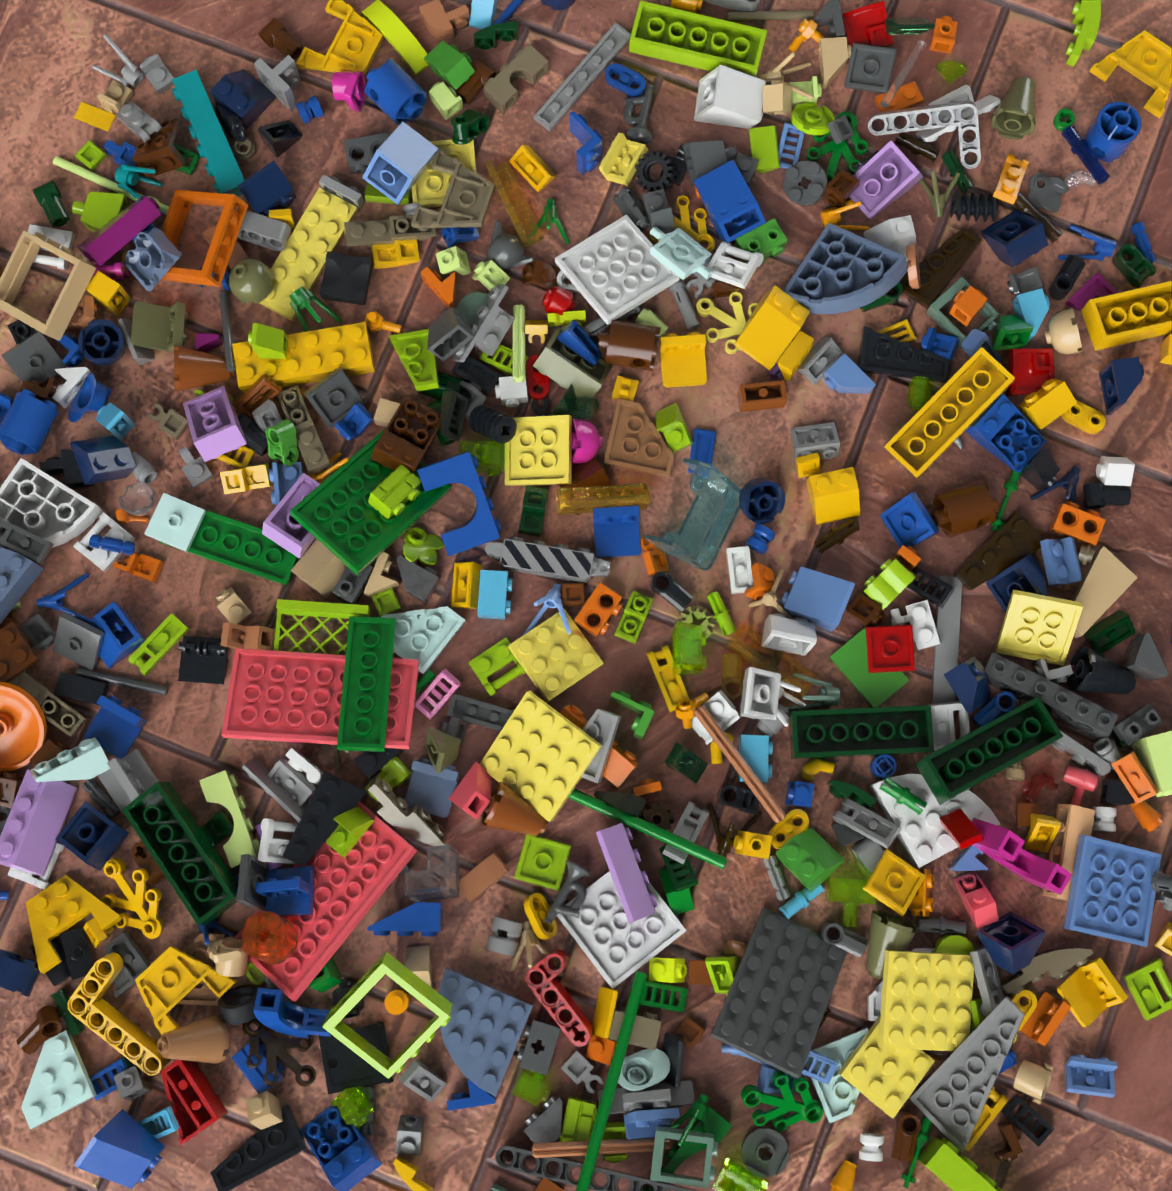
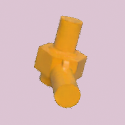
M804 19L797 29L800 31L799 35L794 38L788 50L791 53H795L801 43L810 37L819 43L820 39L824 38V36L816 30L818 24L813 20Z
M377 311L366 314L364 322H366L371 332L384 329L398 334L401 333L402 325L385 321Z
M707 693L701 694L692 701L685 699L678 702L676 717L682 719L684 729L692 728V718L695 717L694 711L709 700Z

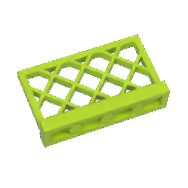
M277 599V619L273 651H280V641L288 636L295 645L285 652H295L294 650L299 648L301 653H309L305 652L300 645L311 637L318 645L311 653H317L321 649L324 653L318 654H328L323 647L332 639L341 647L334 655H339L342 651L346 653L347 643L342 646L335 637L345 628L348 630L349 621L344 623L342 619L349 620L350 616L370 617L371 608L369 605ZM283 615L293 616L297 621L289 630H286L282 625ZM296 616H304V617L299 620ZM309 617H315L320 624L309 632L302 623ZM332 618L338 619L343 624L333 634L325 626ZM300 625L307 635L297 643L290 633ZM321 627H324L330 634V637L319 644L312 635Z

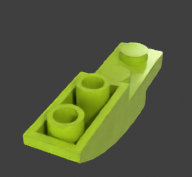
M1101 0L1076 1L1071 13L1075 15L1072 24L1076 25L1072 34L1075 36V40L1069 43L1065 54L1069 55L1066 64L1074 67L1081 55L1082 49L1089 51L1095 42L1101 19Z

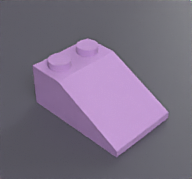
M890 141L853 175L860 180V183L849 197L855 203L860 201L862 204L858 207L869 219H872L908 192L924 176L899 148Z
M224 385L183 403L193 443L204 462L218 458L222 454L247 444L242 427Z
M305 473L300 476L266 518L262 529L263 535L299 559L312 544L315 537L290 515V511L320 485V483Z

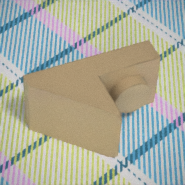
M382 552L378 556L364 590L366 597L371 598V596L389 588L399 586L397 581L384 577L385 574L390 573L393 565L391 556L388 553Z

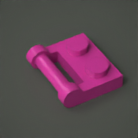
M122 262L114 263V265L93 266L96 268L93 275L99 271L115 282L124 281V278L131 277L130 270Z

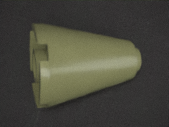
M1018 77L1013 81L991 119L993 130L995 127L999 131L998 134L1000 136L1013 140L1023 139V136L1028 134L1029 136L1032 135L1036 126L1035 83L1028 77Z
M879 910L877 913L875 911L872 912L866 969L870 971V976L883 979L885 950L905 951L917 932V925L911 921H908V924H904V921L901 920L902 917Z

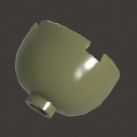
M247 258L235 264L231 269L229 287L234 296L244 304L251 302L257 304L271 293L273 289L271 285L272 278L275 280V276L272 270L258 259Z

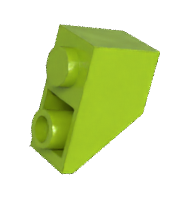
M253 323L252 330L248 332V342L252 345L253 351L256 352L260 359H287L288 337L285 331Z

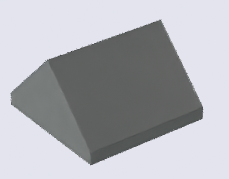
M1150 633L1130 640L1122 663L1123 668L1132 672L1134 676L1150 682L1169 675Z

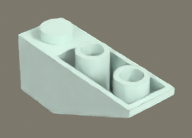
M94 737L83 740L78 746L70 750L60 752L57 757L49 761L38 763L30 772L36 782L92 779L109 770L110 767L107 764L109 761L101 745Z

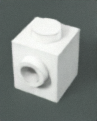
M526 375L525 381L518 383L514 382L513 376L499 377V385H495L496 399L501 398V405L517 407L520 403H528Z
M1101 456L1100 464H1097L1096 476L1104 485L1131 486L1135 464L1127 457Z

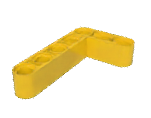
M109 953L95 962L70 997L68 1010L144 1073L152 1076L156 1075L169 1065L170 1059L164 1058L158 1052L157 1042L102 998L124 966L123 958L119 954ZM106 961L110 963L112 970L108 969ZM93 980L98 983V988L94 986ZM80 998L85 1002V1006L81 1004ZM98 1013L103 1016L104 1021L99 1018ZM116 1028L120 1029L122 1036L117 1033ZM135 1043L140 1046V1050L135 1047ZM153 1057L158 1060L159 1065L154 1063Z

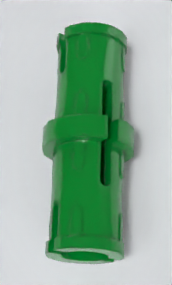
M888 776L884 779L883 782L891 786V788L881 784L880 790L897 799L896 802L900 805L903 803L918 815L923 812V809L917 806L916 803L925 808L928 802L914 795L908 787H902Z

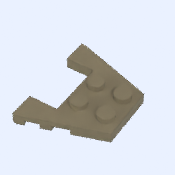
M439 148L432 163V170L453 175L441 210L438 212L417 206L411 226L413 228L482 227L495 190V184L474 170L470 171L461 165L460 161L455 158L452 159L445 154V151Z

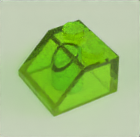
M683 622L675 623L672 628V675H700L702 669H706V655H702V646L706 645V633L702 632V626Z

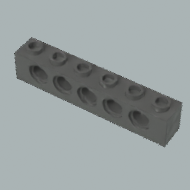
M994 652L985 657L982 665L987 675L988 684L1004 692H1011L1016 698L1027 702L1039 696L1050 715L1099 740L1110 736L1118 718L1117 714Z

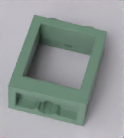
M963 277L931 304L926 312L947 335L958 337L960 341L958 346L962 350L964 349L961 344L966 337L940 311L961 290L965 292L970 286ZM986 302L984 308L979 312L986 321L977 330L982 332L985 330L988 333L997 324L995 320L999 313Z
M656 1126L650 1180L709 1188V1181L714 1182L715 1166H711L712 1156L717 1157L718 1142L714 1141V1134L697 1131L689 1132L685 1141L707 1144L703 1178L661 1172L665 1138L680 1140L684 1130Z

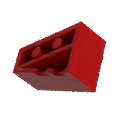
M176 1060L160 1071L167 1099L171 1102L173 1113L180 1127L178 1129L180 1146L228 1113L195 1061Z

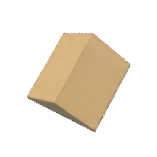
M316 539L291 569V572L327 599L333 592L347 566Z

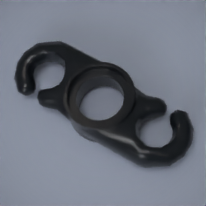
M217 105L216 114L218 119L222 121L226 133L233 136L239 142L246 141V131L241 126L236 113L231 112L224 105Z

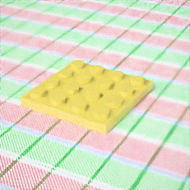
M527 691L482 759L480 765L486 769L487 774L496 781L505 783L528 801L541 816L551 822L603 745L534 693Z
M885 950L878 1047L885 1049L955 1051L970 1035V1001L972 1000L974 979L971 955Z

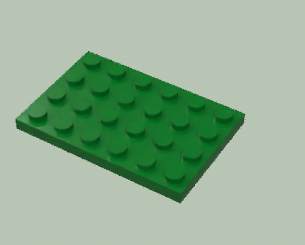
M384 430L290 511V515L356 575L362 572L451 489V486L446 484L425 492L421 482L419 487L420 494L413 501L408 500L404 504L406 505L404 510L398 516L393 514L389 519L385 518L379 510L372 507L368 502L370 493L393 472V470L371 459L375 445ZM422 461L419 468L426 466V464ZM416 471L415 476L420 479L418 471Z

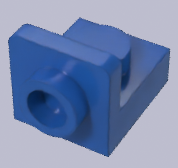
M477 227L442 229V237L446 241L448 248L454 247L459 242L477 241L480 237Z

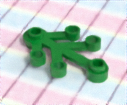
M851 112L840 113L836 119L845 115L847 120L850 121L849 124L854 133V136L850 137L855 145V153L864 155L869 146L865 140H861L855 129L857 126L856 116ZM831 132L824 134L823 137L813 135V140L818 143L823 142L827 136L831 135ZM833 140L819 148L811 147L807 151V160L816 162L819 157L832 152L826 171L827 177L831 180L835 177L841 154L849 166L848 171L852 175L858 172L852 168V165H856L861 161L854 158L845 140L838 144ZM858 145H863L865 149L860 150ZM815 152L817 156L812 157L810 156V153Z
M781 1070L773 1074V1081L779 1087L783 1097L760 1092L758 1087L751 1084L744 1086L742 1089L741 1098L747 1107H755L760 1102L776 1106L766 1112L758 1109L752 1113V1119L757 1126H763L767 1121L772 1120L775 1130L784 1131L788 1126L801 1120L816 1123L823 1116V1106L820 1101L812 1100L808 1090L809 1083L804 1076L793 1080V1086L801 1094L803 1103L794 1100L788 1085L789 1078ZM789 1111H795V1113L786 1118L783 1115Z

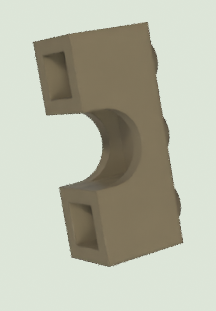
M530 44L525 49H520L515 55V59L510 63L504 64L500 69V73L495 78L491 77L485 83V98L504 114L518 101V90L512 86V83L516 79L523 78L535 85L549 71L548 60Z

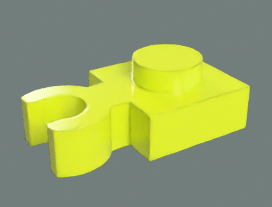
M585 310L563 312V315L550 313L548 314V327L566 326L573 320H576L581 327L585 326Z

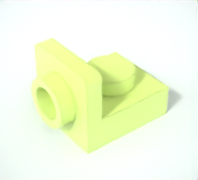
M812 76L811 81L789 82L790 85L814 97L811 100L792 91V106L803 102L816 103L818 97H821L822 87L821 83L817 82V76Z
M454 246L436 253L440 273L447 274L456 271L463 276L471 273L467 254L460 248Z
M492 260L478 263L473 270L475 273L471 277L475 281L479 280L489 291L497 284L505 285L510 279Z

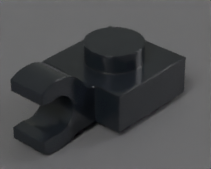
M681 143L676 157H671L674 159L673 163L677 165L675 171L678 172V176L674 175V179L677 180L673 183L677 186L681 185L687 172V165L684 162L683 143Z

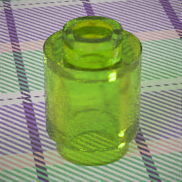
M915 376L912 377L909 383L907 405L911 406L912 410L919 411L930 400L931 384L929 383L930 379L927 377Z

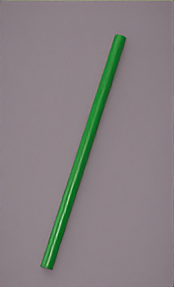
M574 788L568 797L723 870L728 862V858L620 810Z
M636 971L576 1191L589 1190L648 975Z

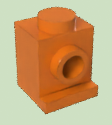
M942 16L940 19L936 18L932 29L929 50L950 54L955 44L958 22L953 21V18L950 16Z

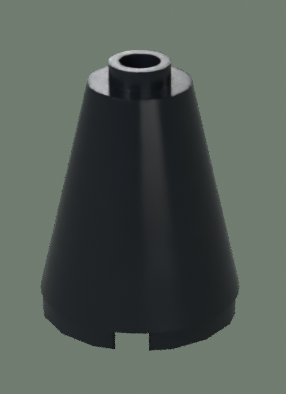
M1080 648L1071 660L1070 664L1074 665L1073 674L1067 678L1068 686L1071 690L1076 692L1126 695L1133 691L1136 686V679L1132 672L1092 648Z

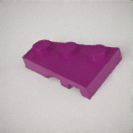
M1096 273L1065 304L1081 312L1089 300L1117 294L1118 292L1099 273Z

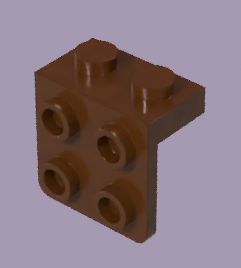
M178 119L164 121L160 124L162 127L160 131L149 136L150 139L146 143L140 139L133 156L135 163L139 167L156 170L155 174L144 173L148 178L184 166L186 160L173 145L180 126Z

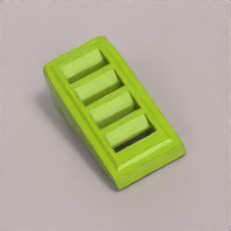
M499 344L492 359L487 358L488 355L486 353H482L479 358L480 361L509 376H513V368H511L513 365L512 349ZM500 352L503 353L500 362H496ZM525 356V368L527 360L529 359V357ZM507 357H511L507 366L503 365Z

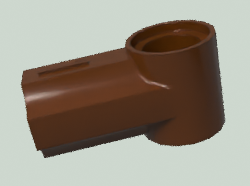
M273 18L258 33L269 47H275L285 57L289 55L293 60H296L303 50L302 45L287 32L283 24L276 18Z
M480 59L475 60L471 65L475 72L455 90L457 97L460 96L465 104L470 105L484 88L485 83L491 77H496L497 72Z
M45 1006L39 1009L36 1013V1021L16 1040L17 1045L23 1052L29 1055L34 1053L48 1038L55 1037L61 1032L62 1024L57 1008L54 1006Z
M903 1110L896 1117L897 1127L891 1157L904 1162H912L917 1134L921 1129V1122L913 1112ZM913 1118V1126L908 1129L903 1128L904 1120Z

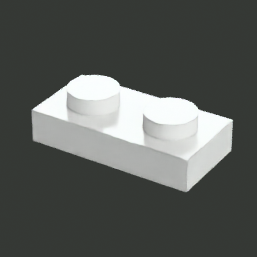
M749 546L726 548L731 594L745 593V590L754 586Z

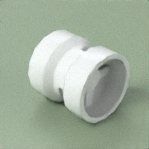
M1093 807V810H1095V821L1092 830L1116 832L1114 817L1117 816V808Z
M860 1133V1142L864 1146L859 1150V1159L875 1162L883 1161V1152L879 1146L884 1144V1135Z

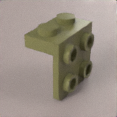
M137 301L133 306L131 344L174 353V346H184L186 333H183L188 319V312L185 311L186 304L176 302L173 306L166 307Z

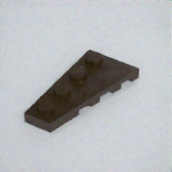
M1015 511L955 571L954 575L968 590H973L1040 549V541L1044 540V538L1020 511Z

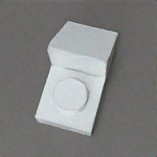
M87 367L55 369L66 382L56 388L52 398L64 409L72 402L89 374H93Z

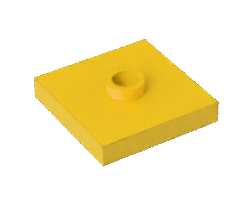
M886 849L862 889L902 916L907 911L926 875Z

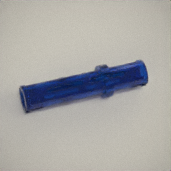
M1072 125L1064 129L1061 135L1064 136L1072 147V153L1077 154L1096 180V183L1100 185L1107 181L1110 175L1089 149L1086 139H1082Z

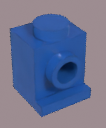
M788 781L785 805L810 808L814 784Z

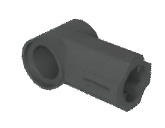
M826 921L820 927L821 936L829 944H833L858 958L864 953L868 943L867 938L834 921ZM830 927L837 928V935L834 938L827 937V930Z

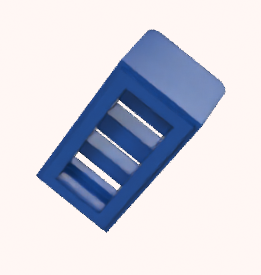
M576 320L564 326L556 337L592 365L597 364L602 356L597 344Z
M122 1057L89 1077L97 1094L94 1097L95 1100L98 1101L118 1089L114 1080V1076L117 1074L115 1069H117L118 1073H121L133 1066H137L126 1057ZM106 1074H108L113 1086H111ZM98 1078H100V1080H101V1082H102V1084H103V1086H104V1088H105L104 1091L102 1090V1088H101V1086H100V1084H99V1082H98V1080H97Z

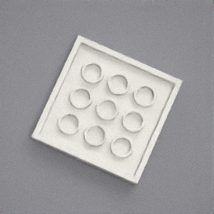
M627 214L555 258L556 265L607 325L612 320H617L679 281V276L650 254L653 244Z
M609 871L586 889L587 895L580 908L579 918L563 914H557V917L613 989L685 933L686 929L651 883L646 885L649 894L653 893L658 904L654 908L656 913L629 923ZM575 898L571 900L569 903H567L566 906L571 907Z

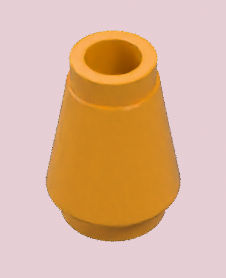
M843 1160L830 1183V1191H853L857 1165Z

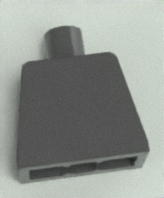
M722 140L682 144L691 186H695L693 180L730 160H735L737 157L735 147L725 149Z
M453 307L443 309L441 315L429 326L427 350L443 362L474 338L467 318Z

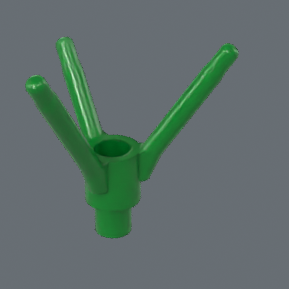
M554 199L547 200L544 213L523 245L525 248L528 247L545 222L547 229L551 228V223H555L565 243H570L559 220Z
M700 1094L698 1101L694 1102L693 1106L682 1117L668 1127L677 1128L691 1117L680 1137L679 1146L683 1145L696 1119L702 1122L703 1132L709 1133L706 1114L708 1096Z

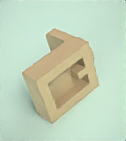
M113 80L105 94L99 93L97 98L104 110L113 113V111L118 113L124 105L128 104L134 92L132 89Z

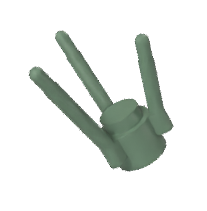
M795 672L792 673L793 677L821 686L823 689H819L818 695H804L802 697L804 700H818L817 703L806 704L804 708L800 705L784 707L788 711L818 707L829 708L830 705L837 706L839 704L840 690L839 688L832 687V683L822 682Z

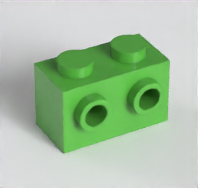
M443 40L424 58L432 71L455 89H458L475 72L470 65L472 63L470 57L465 52L460 53L455 45H448Z
M774 218L738 237L734 247L751 253L758 252L763 254V264L766 258L771 255L776 257L783 253L788 240Z

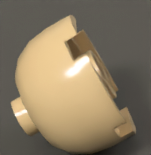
M1073 308L1056 313L1049 321V330L1044 331L1047 344L1052 343L1054 349L1061 354L1067 355L1082 352Z

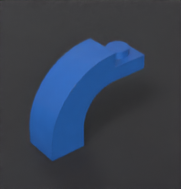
M258 988L253 1011L256 1018L262 1024L272 1030L294 1037L308 1038L309 1035L331 1037V1034L322 1027L325 1017L330 1010L300 1007L288 1002L284 998L282 990Z

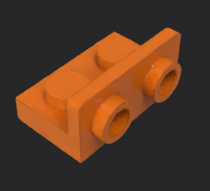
M1043 992L1037 1001L1036 1009L1020 1031L1037 1044L1045 1046L1071 1006L1064 1001L1057 1000L1048 992Z

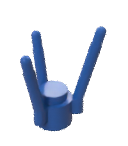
M1074 225L1069 226L1070 229L1080 233L1082 236L1095 241L1093 251L1096 254L1077 255L1083 260L1096 259L1103 261L1104 257L1110 258L1113 255L1116 246L1115 240L1100 237ZM1059 255L1058 259L1066 260L1068 255Z

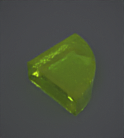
M944 61L936 66V69L948 84L967 72L965 66L955 61Z

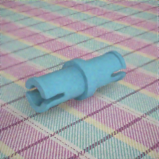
M820 884L811 893L805 887L802 891L795 892L794 897L783 906H780L779 910L789 920L790 917L803 907L807 908L809 902L823 893L824 889Z

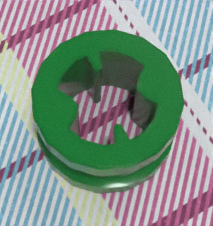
M1069 109L1059 110L1053 120L1054 127L1059 131L1069 130L1075 122L1074 113ZM1068 118V121L1062 123L1060 119Z

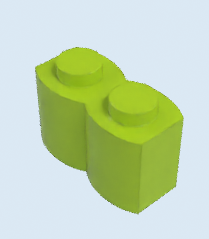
M897 557L893 561L889 558L880 567L883 572L878 577L873 574L864 583L867 586L864 592L875 603L880 605L882 610L916 578V575Z

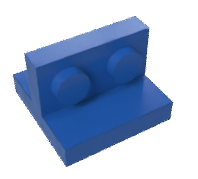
M915 491L880 514L881 519L900 548L902 545L913 548L936 535L939 530Z
M304 866L268 870V877L265 879V882L256 883V893L266 897L265 917L271 919L313 914L315 868Z

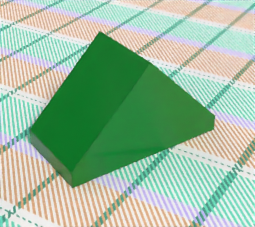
M667 869L658 871L669 908L673 914L678 915L694 910L690 889L687 888L676 892ZM685 876L677 879V881L684 879Z

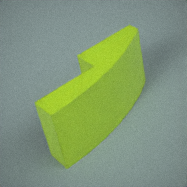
M632 591L614 636L636 644L654 599Z

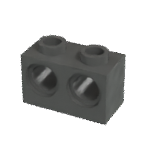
M387 132L344 140L351 174L365 173L376 150L388 138ZM358 154L364 155L362 159H354Z

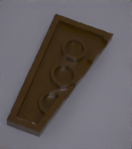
M962 228L941 244L939 249L928 254L919 263L920 288H911L907 271L899 281L903 288L902 293L928 309L981 244V239Z

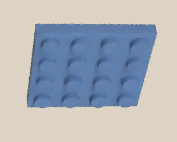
M1079 835L1064 928L1147 947L1156 891L1152 889L1151 881L1153 873L1160 869L1162 854L1087 835Z

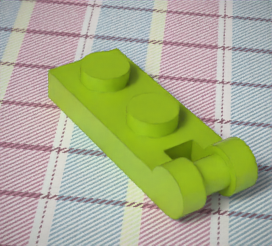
M171 613L129 657L128 661L132 665H137L140 668V672L147 676L190 629ZM145 653L151 657L147 662L143 659Z

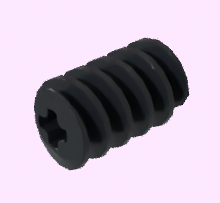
M954 192L950 203V217L952 218L953 214H956L957 221H960L963 214L965 215V220L969 221L970 216L973 215L974 221H978L979 216L982 215L984 222L987 221L988 216H991L992 222H995L999 207L998 198L993 197L991 193L988 197L984 193H981L979 197L976 193H972L969 197L966 192L962 193L960 197L958 192Z
M485 405L476 406L470 413L469 426L474 432L501 444L509 442L515 436L517 423L512 417H508Z

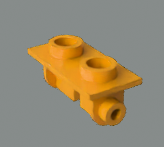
M924 869L923 874L926 877L918 889V895L914 896L909 905V911H911L912 916H921V911H923V916H930V912H933L934 900L930 898L931 888L934 887V874H931V869Z

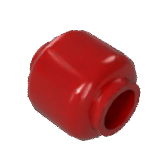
M554 286L552 289H547L542 305H544V310L548 314L558 313L563 315V312L574 311L576 302L573 301L574 296L571 291Z

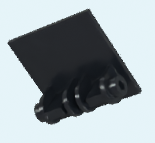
M183 636V641L179 642L181 660L178 681L224 685L228 647L221 646L220 638Z

